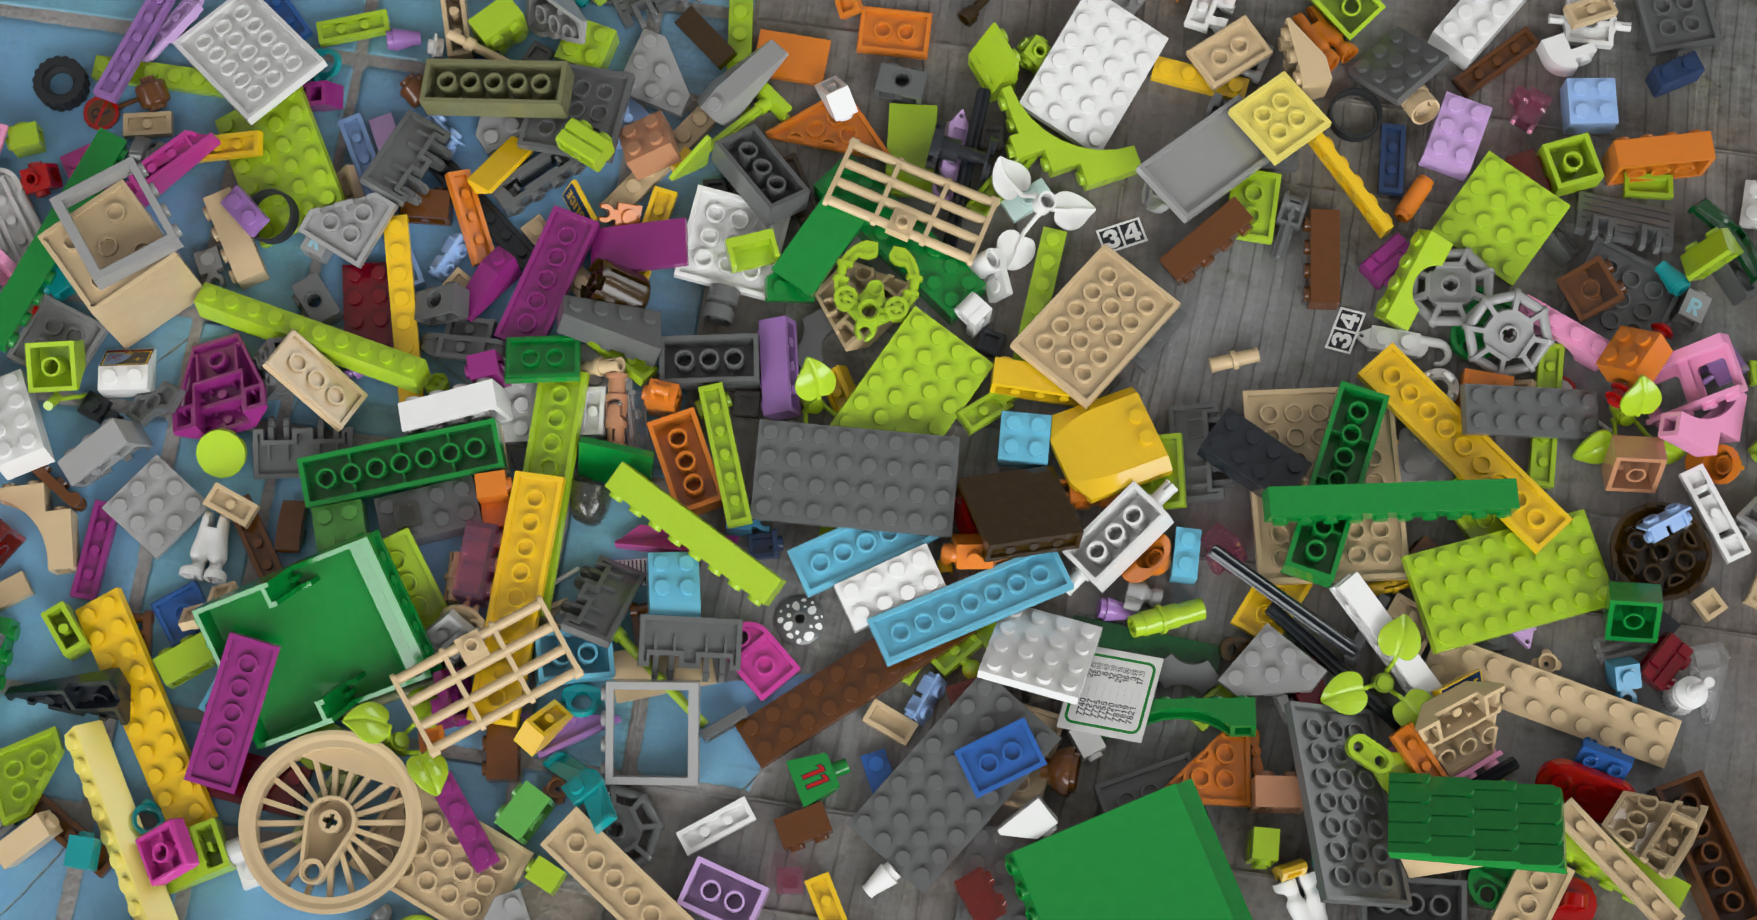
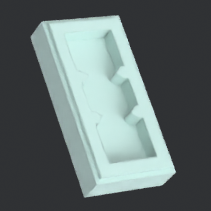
M1040 178L1030 184V187L1023 193L1034 194L1037 192L1040 195L1044 191H1050L1044 180ZM1017 195L1013 200L1004 199L1001 201V206L1014 224L1034 212L1032 208L1034 199L1021 198Z

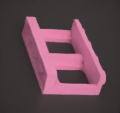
M1717 333L1673 351L1653 381L1655 384H1659L1678 377L1688 404L1668 412L1683 411L1691 416H1694V412L1700 409L1707 411L1718 406L1717 403L1725 399L1727 402L1737 400L1742 397L1741 393L1749 391L1730 337L1724 333ZM1723 358L1727 363L1734 386L1708 396L1699 370L1702 366ZM1660 407L1653 413L1648 414L1650 419L1645 420L1647 425L1656 426L1659 429L1662 414Z

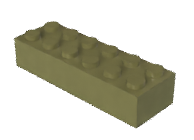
M427 58L419 102L427 115L568 119L575 75L568 61Z

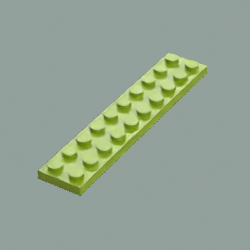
M581 372L580 381L538 383L523 472L559 476L566 479L543 597L549 612L551 611L590 374L587 372ZM541 610L540 618H546Z

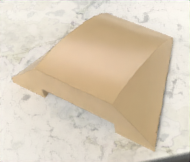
M854 262L853 268H848L846 276L850 279L847 285L855 288L858 295L864 291L870 281H881L884 286L886 300L893 296L902 297L903 289H908L910 281L906 282L895 278V275L877 272L874 268ZM836 270L822 283L814 295L846 352L870 347L893 322L890 321L879 326L875 336L869 342L864 341V337L870 333L869 328L862 327L860 329L862 339L857 340L854 334L855 321L848 312L838 310L834 304L833 275L836 274ZM868 309L864 311L863 315L872 317L876 312Z
M1465 681L1422 704L1415 730L1450 777L1494 754L1498 727L1495 723L1497 714L1501 712L1502 708L1499 704L1500 693H1503L1505 690L1503 683Z
M1623 791L1603 821L1601 829L1620 847L1648 865L1661 877L1670 879L1674 876L1692 847L1709 806L1691 807L1683 805V801L1676 800L1674 803L1659 801L1656 796Z

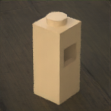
M50 810L36 813L0 840V864L3 869L18 866L63 832L58 818Z

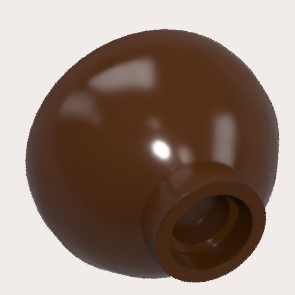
M1066 746L1055 752L1051 758H1045L1047 765L1041 767L1040 778L1047 779L1053 791L1059 796L1069 798L1070 793L1075 794L1081 753L1077 752V747Z

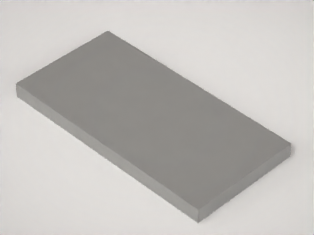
M1240 94L1141 163L1135 170L1184 224L1270 162L1264 153L1228 115L1229 109L1243 100Z

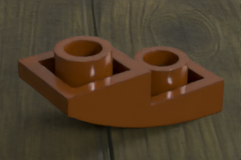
M283 500L276 531V552H301L306 536L304 524L309 511L305 507V501Z

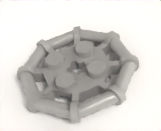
M1472 248L1451 249L1446 259H1460L1459 262H1444L1442 266H1436V269L1432 272L1426 273L1423 270L1417 276L1413 285V299L1419 309L1418 313L1429 323L1430 327L1462 326L1463 323H1466L1477 305L1466 314L1463 308L1468 307L1473 299L1480 303L1482 296L1493 295L1496 272L1494 268H1490L1472 252ZM1469 261L1479 272H1470L1465 265L1466 262ZM1419 279L1425 281V291L1418 293ZM1482 279L1484 280L1483 294L1476 292V281ZM1449 282H1453L1457 288L1453 289V291H1448L1444 286H1448ZM1428 299L1432 306L1435 307L1434 312L1432 313L1421 301ZM1442 311H1458L1459 316H1440Z
M1519 288L1505 293L1482 296V300L1466 323L1462 324L1469 362H1474L1488 372L1508 376L1536 371L1535 367L1549 347L1554 345L1555 342L1552 338L1549 308L1527 296ZM1512 301V306L1509 309L1496 311L1493 307L1495 304ZM1519 303L1535 313L1529 317L1518 311ZM1488 308L1491 316L1483 327L1476 326ZM1538 319L1542 337L1535 336L1533 330V322ZM1513 328L1514 338H1508L1506 341L1503 340V331ZM1475 332L1482 333L1484 347L1479 350L1477 348ZM1534 342L1540 343L1530 359H1528L1526 354ZM1488 352L1499 358L1498 365L1484 358L1483 355ZM1512 358H1521L1524 362L1505 367L1506 361Z

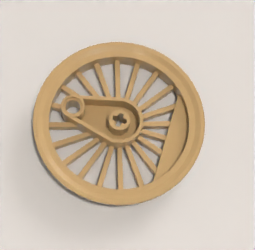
M325 730L306 734L286 743L272 753L250 780L241 802L238 819V834L242 855L258 884L281 903L294 909L314 914H339L353 911L379 899L407 871L416 854L421 838L423 824L422 802L417 785L409 776L406 765L384 744H369L361 740L352 731ZM302 758L313 761L323 797L320 798L296 763ZM321 764L332 767L331 795H329ZM291 766L315 802L310 803L279 779L280 775ZM340 770L348 772L339 797ZM355 775L364 777L347 799ZM371 780L383 783L353 805ZM275 783L308 807V810L304 811L267 799L266 797ZM390 787L400 789L403 797L358 812L360 808ZM266 804L303 816L305 820H260L263 805ZM399 805H405L406 819L360 820L362 817ZM335 819L337 821L336 826L327 824L328 820ZM360 826H405L403 840L400 842L362 830ZM260 827H303L301 831L261 843ZM359 834L398 847V853L391 863L356 836ZM302 837V842L272 863H268L263 850ZM353 842L388 867L377 879H375L353 847ZM347 850L371 883L356 891L346 857ZM301 851L300 862L283 882L275 874L274 870ZM341 861L349 894L334 897L335 868ZM318 866L320 870L319 875L314 879H310V868ZM298 875L303 882L307 883L304 894L290 888ZM327 882L326 897L311 896L314 886L318 887Z

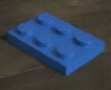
M1025 717L954 751L976 798L1047 765Z

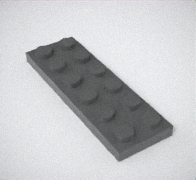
M1467 383L1460 385L1462 435L1585 440L1594 432L1599 431L1597 390Z

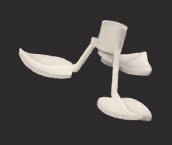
M999 156L993 166L992 184L996 193L1001 198L1009 201L1013 200L1017 195L1021 198H1033L1032 208L1036 213L1021 234L1015 230H1007L998 237L996 248L1002 249L1007 270L1021 269L1033 259L1036 250L1035 243L1032 239L1024 236L1041 215H1046L1050 211L1055 212L1054 221L1064 230L1073 231L1080 228L1096 211V208L1088 200L1069 191H1062L1055 195L1050 191H1044L1040 195L1037 192L1034 194L1023 193L1030 187L1031 176L1029 171L1018 162Z

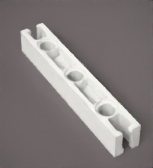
M1358 572L1347 573L1331 586L1329 590L1387 667L1394 656H1387L1381 652L1377 638L1382 627L1393 619ZM1419 654L1410 661H1405L1398 657L1396 664L1390 670L1406 693L1412 689H1421L1433 697L1431 691L1442 686Z

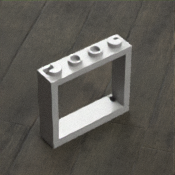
M132 156L49 199L93 281L100 290L184 247L179 239L183 234L176 223L171 225L168 220L172 216L165 203L159 204L157 197L161 196L153 182L148 184L145 177L149 176L142 162L137 164ZM133 174L167 235L101 269L67 208Z
M608 679L606 685H602L601 700L606 701V711L601 712V726H605V736L601 737V752H605V762H601V776L605 777V784L698 786L700 782L701 680ZM615 689L688 690V776L614 775Z

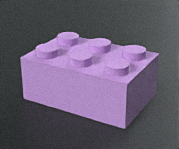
M1446 92L1418 165L1464 182L1471 170L1493 108Z
M698 856L677 903L683 909L707 920H757L770 893V889Z

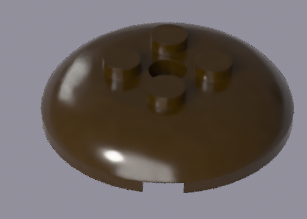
M1649 502L1628 511L1614 527L1610 539L1611 562L1622 582L1661 584L1663 601L1677 600L1695 591L1707 577L1712 562L1710 539H1707L1700 521L1690 513L1692 521H1690L1688 526L1674 533L1671 532L1669 526H1666L1669 536L1656 543L1651 542L1648 544L1643 537L1646 532L1637 529L1636 526L1643 523L1645 517L1659 514L1665 511L1666 506L1671 504L1667 502ZM1653 548L1660 549L1663 552V558H1658Z

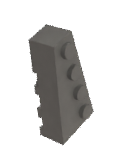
M564 295L557 313V333L587 344L590 341L597 343L601 346L600 349L609 352L610 349L624 353L625 358L633 361L634 358L646 361L645 365L654 368L661 351V311Z

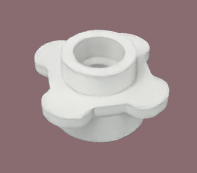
M434 33V37L428 39L427 53L431 54V58H442L444 38H437V33Z

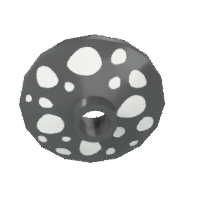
M803 596L792 597L783 602L777 610L775 617L776 630L780 637L789 644L796 646L809 645L816 641L823 632L825 626L824 612L820 605L811 598ZM798 615H802L805 620L803 623H797L795 618Z

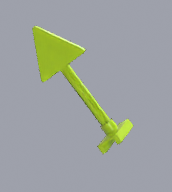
M766 83L755 96L759 101L754 104L753 108L712 140L709 135H706L672 172L669 178L673 181L707 166L709 154L714 149L715 141L742 130L757 117L766 114L768 111L781 123L789 119L790 116L787 113L792 110V106Z

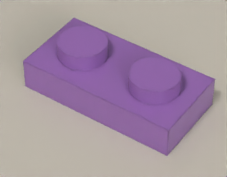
M237 185L220 202L249 236L255 237L270 221L249 195Z

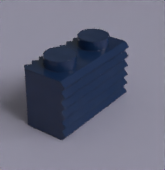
M1692 50L1691 53L1688 52L1686 55L1683 54V56L1674 58V60L1671 59L1669 62L1666 61V63L1653 67L1646 76L1645 82L1653 97L1657 98L1698 81L1705 68L1696 51Z

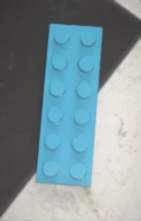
M837 528L788 550L787 554L809 598L833 587L839 582L942 537Z

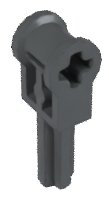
M1285 191L1275 225L1279 226V230L1271 252L1272 259L1276 261L1285 260L1293 231L1298 232L1309 197L1301 198L1291 195L1290 191Z

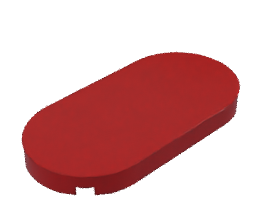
M1558 758L1549 760L1539 767L1535 776V784L1560 787L1563 792L1564 803L1572 797L1595 822L1600 824L1603 823L1623 791L1636 793L1635 789L1628 782L1569 759Z

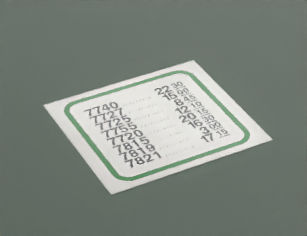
M1097 647L1077 705L1063 701L1056 727L1142 743L1164 659Z

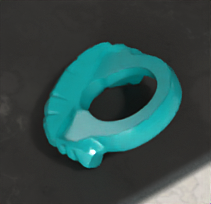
M330 48L315 49L322 58L327 54H331L334 57V66L329 72L321 71L312 78L313 81L326 80L332 82V79L341 69L342 60L340 54Z
M578 683L572 684V686L569 685L564 688L561 695V703L565 704V708L574 717L578 718L592 715L598 709V706L604 703L601 700V690L591 684ZM579 695H586L592 701L591 705L583 710L573 708L571 702Z
M145 798L143 804L138 805L134 809L131 816L134 829L141 835L150 830H145L138 825V813L145 811L154 814L158 821L155 827L165 822L161 808L153 800Z

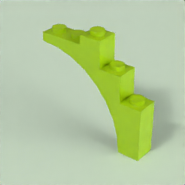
M1011 85L1001 89L997 98L1000 110L1005 111L1007 116L1005 122L1008 132L1010 134L1013 133V135L1009 136L1005 145V151L1009 159L1012 158L1013 161L1020 163L1041 156V167L1044 172L1048 173L1049 178L1077 170L1075 172L1076 180L1079 186H1083L1084 191L1138 174L1135 170L1141 162L1135 146L1111 150H1096L1078 147L1062 141L1045 131L1028 115L1019 103Z

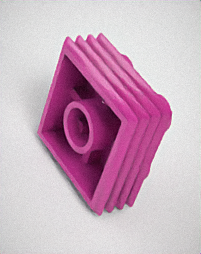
M182 817L170 818L135 840L151 886L165 885L199 865L197 853Z

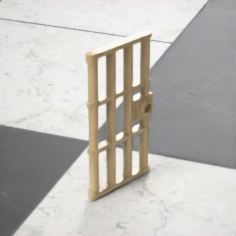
M852 137L849 140L847 151L822 205H830L868 221L872 226L877 225L886 229L885 233L905 242L911 239L918 242L922 247L924 245L961 260L971 267L997 206L1000 205V198L993 195L992 197L952 181L953 179L950 177L947 179L904 160L905 158H897L862 143L860 139ZM852 151H858L894 166L895 169L892 176L850 160L849 157ZM844 168L887 185L883 195L841 178ZM900 169L944 187L940 197L896 179ZM836 186L878 203L875 213L832 196ZM891 189H897L935 205L932 215L889 198L888 195ZM948 190L991 207L988 216L986 217L946 200L945 196ZM883 206L894 210L890 220L879 216ZM940 208L982 225L980 234H974L936 218ZM917 220L927 224L924 234L913 230ZM935 227L975 244L972 253L969 254L929 237L931 228Z
M540 595L535 597V601L495 622H488V626L479 631L476 628L453 641L454 644L445 649L443 647L439 648L436 654L396 675L394 673L389 675L427 746L429 756L435 758L447 747L480 729L481 731L486 730V726L528 703H535V699L574 678L577 680L585 676L584 670L577 663ZM540 609L542 610L548 623L505 645L499 634L500 630ZM554 632L560 643L559 646L519 668L517 667L511 656L512 653ZM494 635L500 649L490 653L483 640ZM460 653L466 667L456 672L449 658ZM566 654L573 668L532 690L529 689L523 678L524 676ZM506 657L513 671L468 695L461 681ZM444 661L451 675L409 698L406 697L400 684ZM516 680L519 681L525 694L480 717L474 703ZM455 684L457 685L463 698L419 721L412 707ZM469 707L475 721L437 742L431 743L425 732L426 729Z

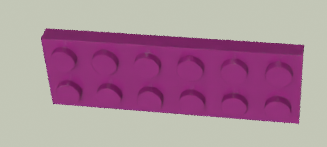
M554 205L494 333L496 339L506 342V337L550 335L557 320V313L563 296L568 295L600 227L599 222Z
M230 631L184 780L231 794L236 793L279 656L280 645Z

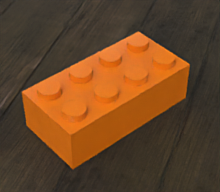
M1695 129L1683 134L1668 132L1663 136L1646 134L1634 139L1620 137L1613 141L1601 160L1606 186L1623 184L1625 172L1627 177L1630 178V183L1655 180L1638 179V177L1644 176L1646 173L1653 176L1673 175V179L1699 177L1713 163L1716 155L1711 131L1702 132L1700 129Z
M694 407L647 422L646 424L670 495L696 515L723 507L715 467Z

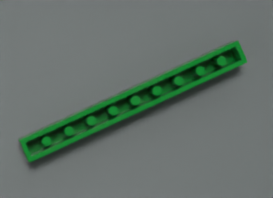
M100 127L62 192L127 159L129 155L127 141ZM103 189L67 208L68 211L72 213L105 190ZM53 207L0 293V350L7 353L10 347L14 348L20 338L18 333L21 327H26L29 324L33 315L30 312L35 305L39 306L45 296L43 290L47 284L51 286L57 276L55 270L58 265L37 237L60 221Z
M1516 478L1267 487L1262 492L1264 523L1273 522V526L1288 525V522L1297 521L1298 525L1313 524V521H1323V524H1335L1339 522L1338 520H1348V523L1363 522V519H1373V522L1379 523L1388 521V518H1397L1399 522L1413 520V517H1422L1423 521L1438 519L1439 516H1447L1448 520H1457L1467 515H1471L1472 519L1486 518L1487 515L1495 514L1496 518L1511 517L1512 513L1520 508Z

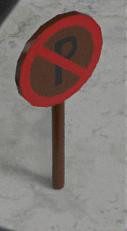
M97 96L93 97L84 106V120L94 130H99L100 127L108 130L117 123L120 115L119 109L139 102L138 98L136 97L117 105Z

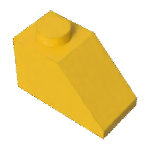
M554 699L526 719L513 740L529 755L534 756L553 740L572 719L573 715Z

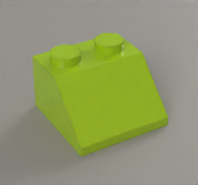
M1715 227L1705 234L1706 239L1698 243V241H1695L1684 248L1686 252L1680 256L1689 281L1705 279L1744 253L1728 228L1719 229Z
M84 340L25 343L28 393L79 390L86 367Z

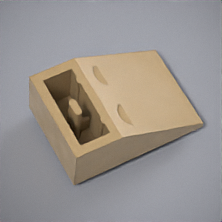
M1290 17L1286 18L1283 28H1281L1280 37L1277 38L1278 49L1280 52L1283 51L1285 58L1283 59L1284 71L1289 73V76L1311 100L1323 98L1332 81L1327 57Z

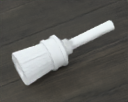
M1694 676L1684 677L1675 682L1669 690L1663 691V704L1671 711L1672 715L1681 716L1689 714L1692 710L1706 702L1708 689L1715 685V680L1712 677H1707L1703 680Z

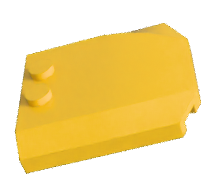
M1132 386L1095 399L1087 409L1079 405L1052 415L1050 446L1069 487L1075 492L1079 491L1091 504L1122 493L1133 481L1141 486L1172 474V466L1166 449L1138 392Z

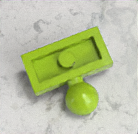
M974 634L931 663L945 678L962 665L963 675L968 679L974 680L977 678L980 662L969 659V657L983 646V642Z

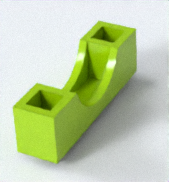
M1418 229L1412 236L1409 248L1401 257L1398 269L1394 276L1390 278L1387 290L1376 305V311L1373 316L1395 329L1408 331L1419 311L1413 299V285L1419 273L1430 266H1442L1453 246L1452 243L1432 230Z

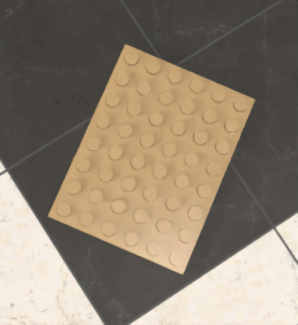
M1338 387L1242 391L1243 417L1312 463L1310 470L1299 484V486L1307 485ZM1387 407L1364 483L1401 482L1395 417ZM1250 491L1257 573L1274 585L1314 584L1280 573L1296 522H1288L1289 524L1284 526H1273V522L1264 523L1262 499ZM1388 518V521L1379 523L1373 522V519H1363V522L1351 523L1333 583L1338 582L1347 573L1352 574L1353 572H1358L1364 581L1408 580L1400 559L1403 556L1409 555L1406 523L1399 522L1397 518Z

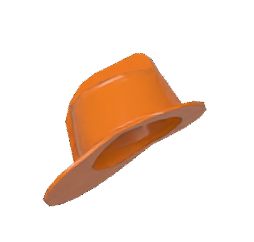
M1718 444L1717 455L1695 457L1687 452L1685 457L1686 470L1703 463L1714 484L1730 483L1745 468L1742 465L1738 452L1733 447Z
M1162 534L1121 574L1124 580L1130 583H1138L1150 576H1158L1165 573L1172 563L1170 539L1165 534Z

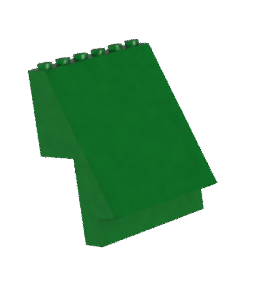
M378 529L366 534L361 532L205 602L192 611L195 623L205 638L206 646L216 661L217 669L219 668L230 631L281 646L252 739L258 750L333 723L356 704L396 690L389 675L393 673L396 675L436 654ZM439 663L403 682L400 686L402 688L432 677L434 672L441 670L443 667Z
M1192 778L1178 784L1174 783L1004 856L1006 870L1013 877L1016 884V894L1023 901L1026 908L1025 915L1027 920H1253Z

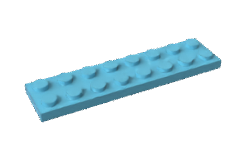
M1058 552L1018 557L867 619V623L887 667L1073 590L1074 585Z

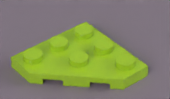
M56 726L0 749V819L5 827L31 816L62 759L65 748L60 731Z

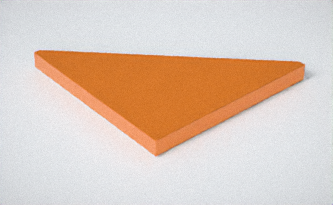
M821 100L765 132L768 139L846 153L849 140L855 137L866 145L890 154L857 105L858 112L852 114V118L846 121H835ZM855 150L851 153V155L874 159Z
M1221 732L1163 788L1192 778L1203 805L1251 807V737H1229L1224 732Z

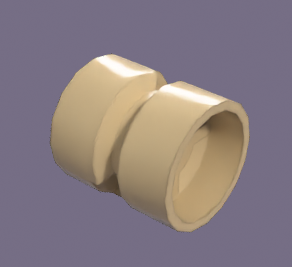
M1425 84L1401 104L1411 120L1418 125L1433 120L1440 110V104L1433 94L1429 92Z

